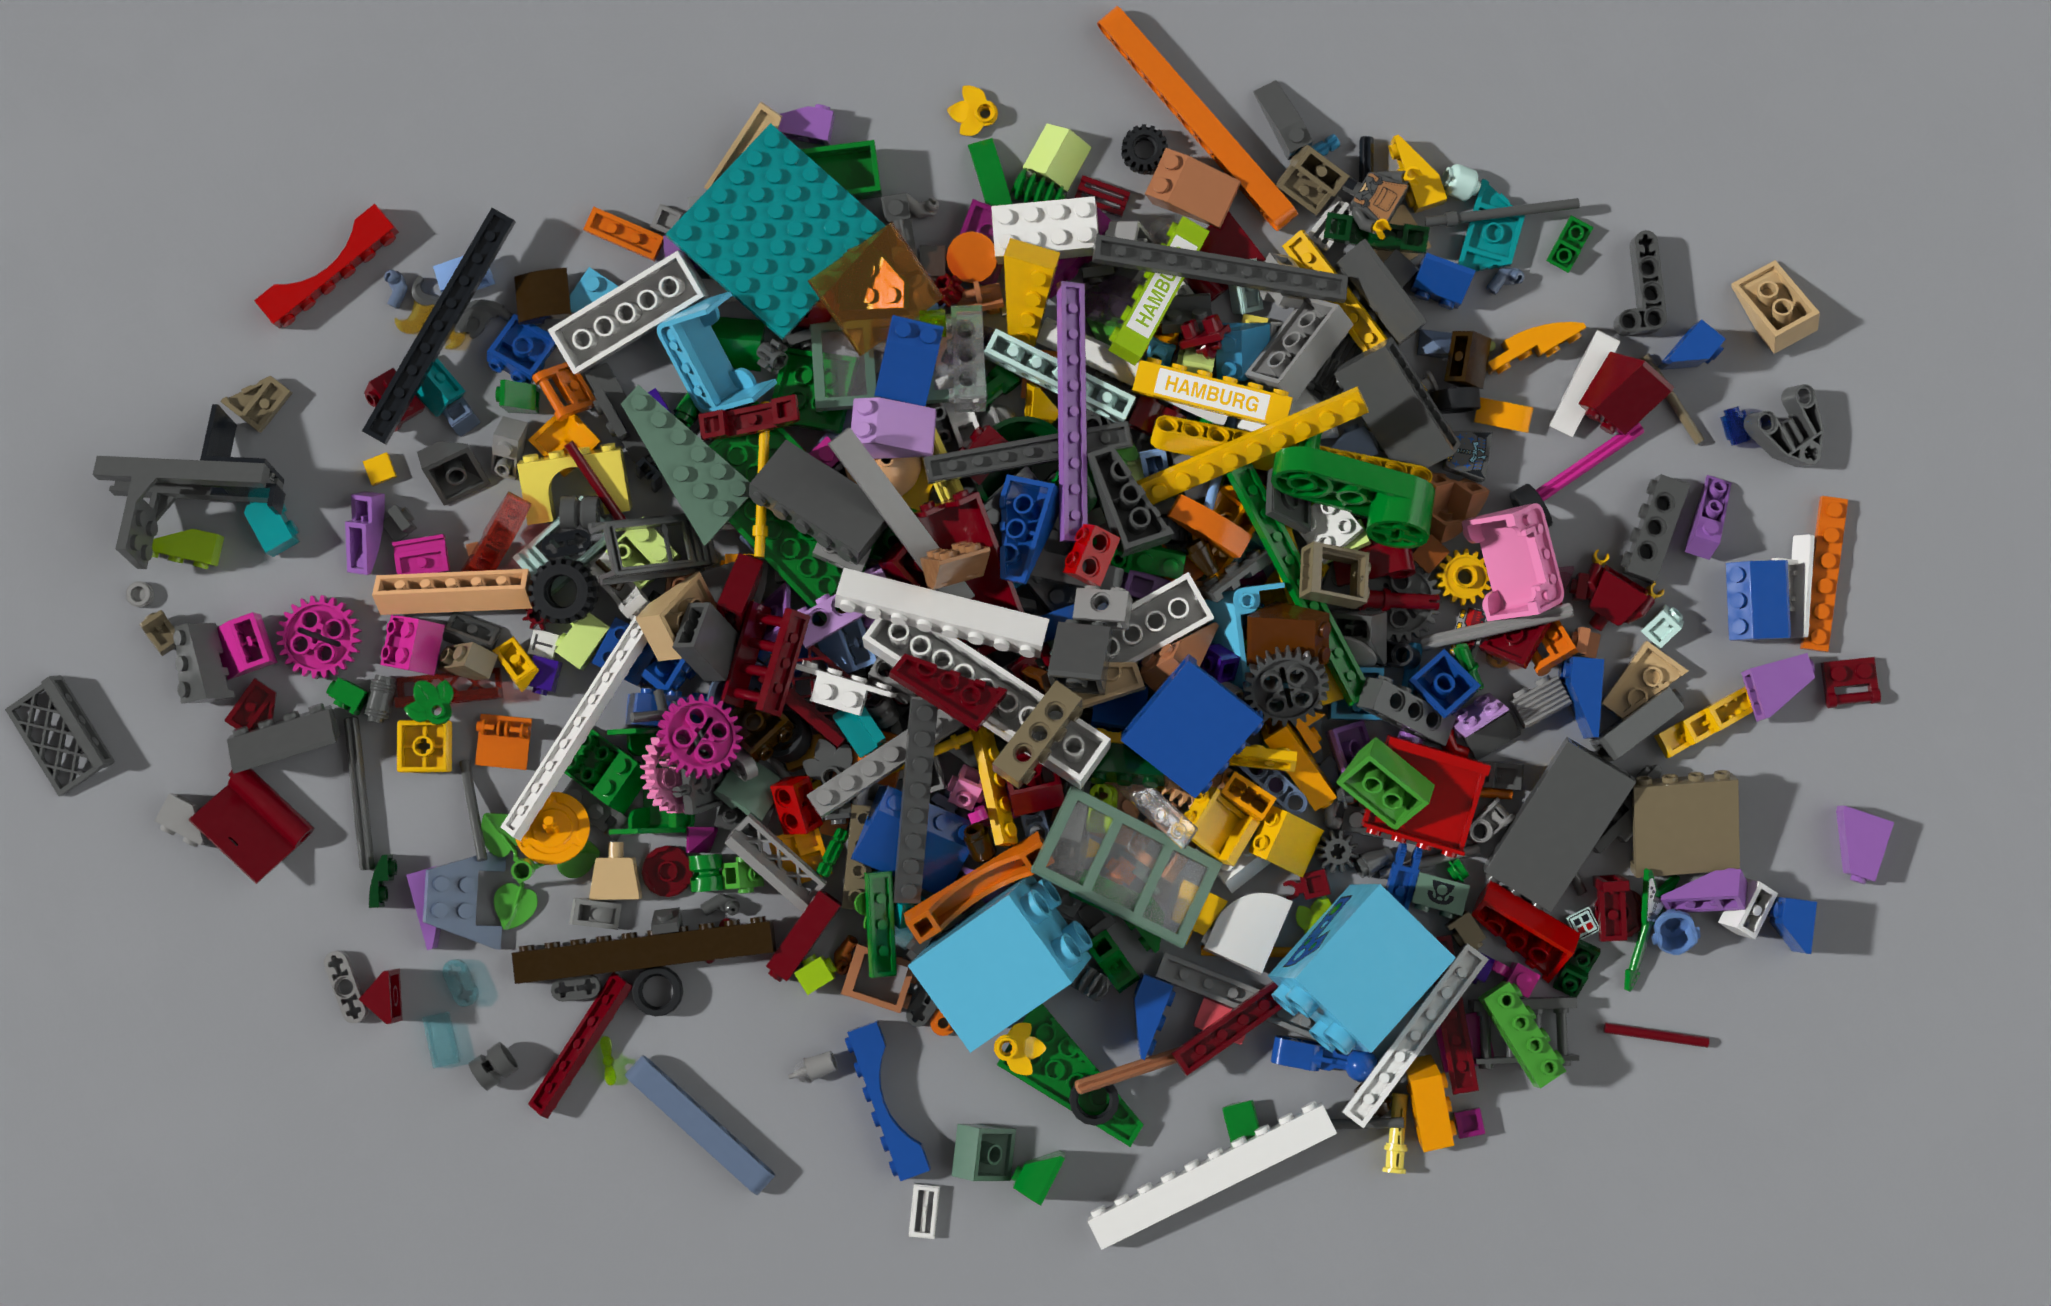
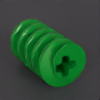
M1024 168L1019 173L1010 192L1011 195L1015 191L1016 200H1020L1024 196V203H1030L1032 200L1034 202L1061 200L1067 197V194H1063L1064 186L1061 185L1055 191L1054 181L1045 186L1046 177L1043 176L1038 182L1036 181L1035 172L1027 177V168Z

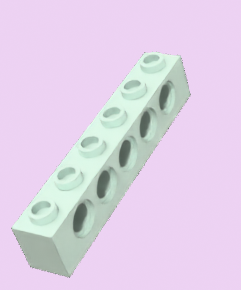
M995 329L984 350V358L1058 394L1057 358ZM1086 373V408L1115 423L1126 421L1135 404L1136 397Z

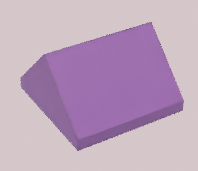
M1364 721L1354 722L1325 731L1333 759L1338 768L1339 777L1356 754L1370 742Z

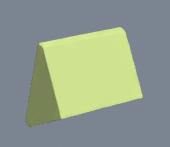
M1047 123L1027 158L1023 169L1027 168V171L1031 174L1035 172L1039 178L1046 177L1045 181L1048 183L1054 181V186L1057 188L1061 185L1064 186V191L1068 192L1092 147L1070 129Z

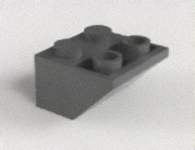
M1347 608L1330 611L1343 636L1357 639L1368 645L1377 656L1376 663H1387V612Z

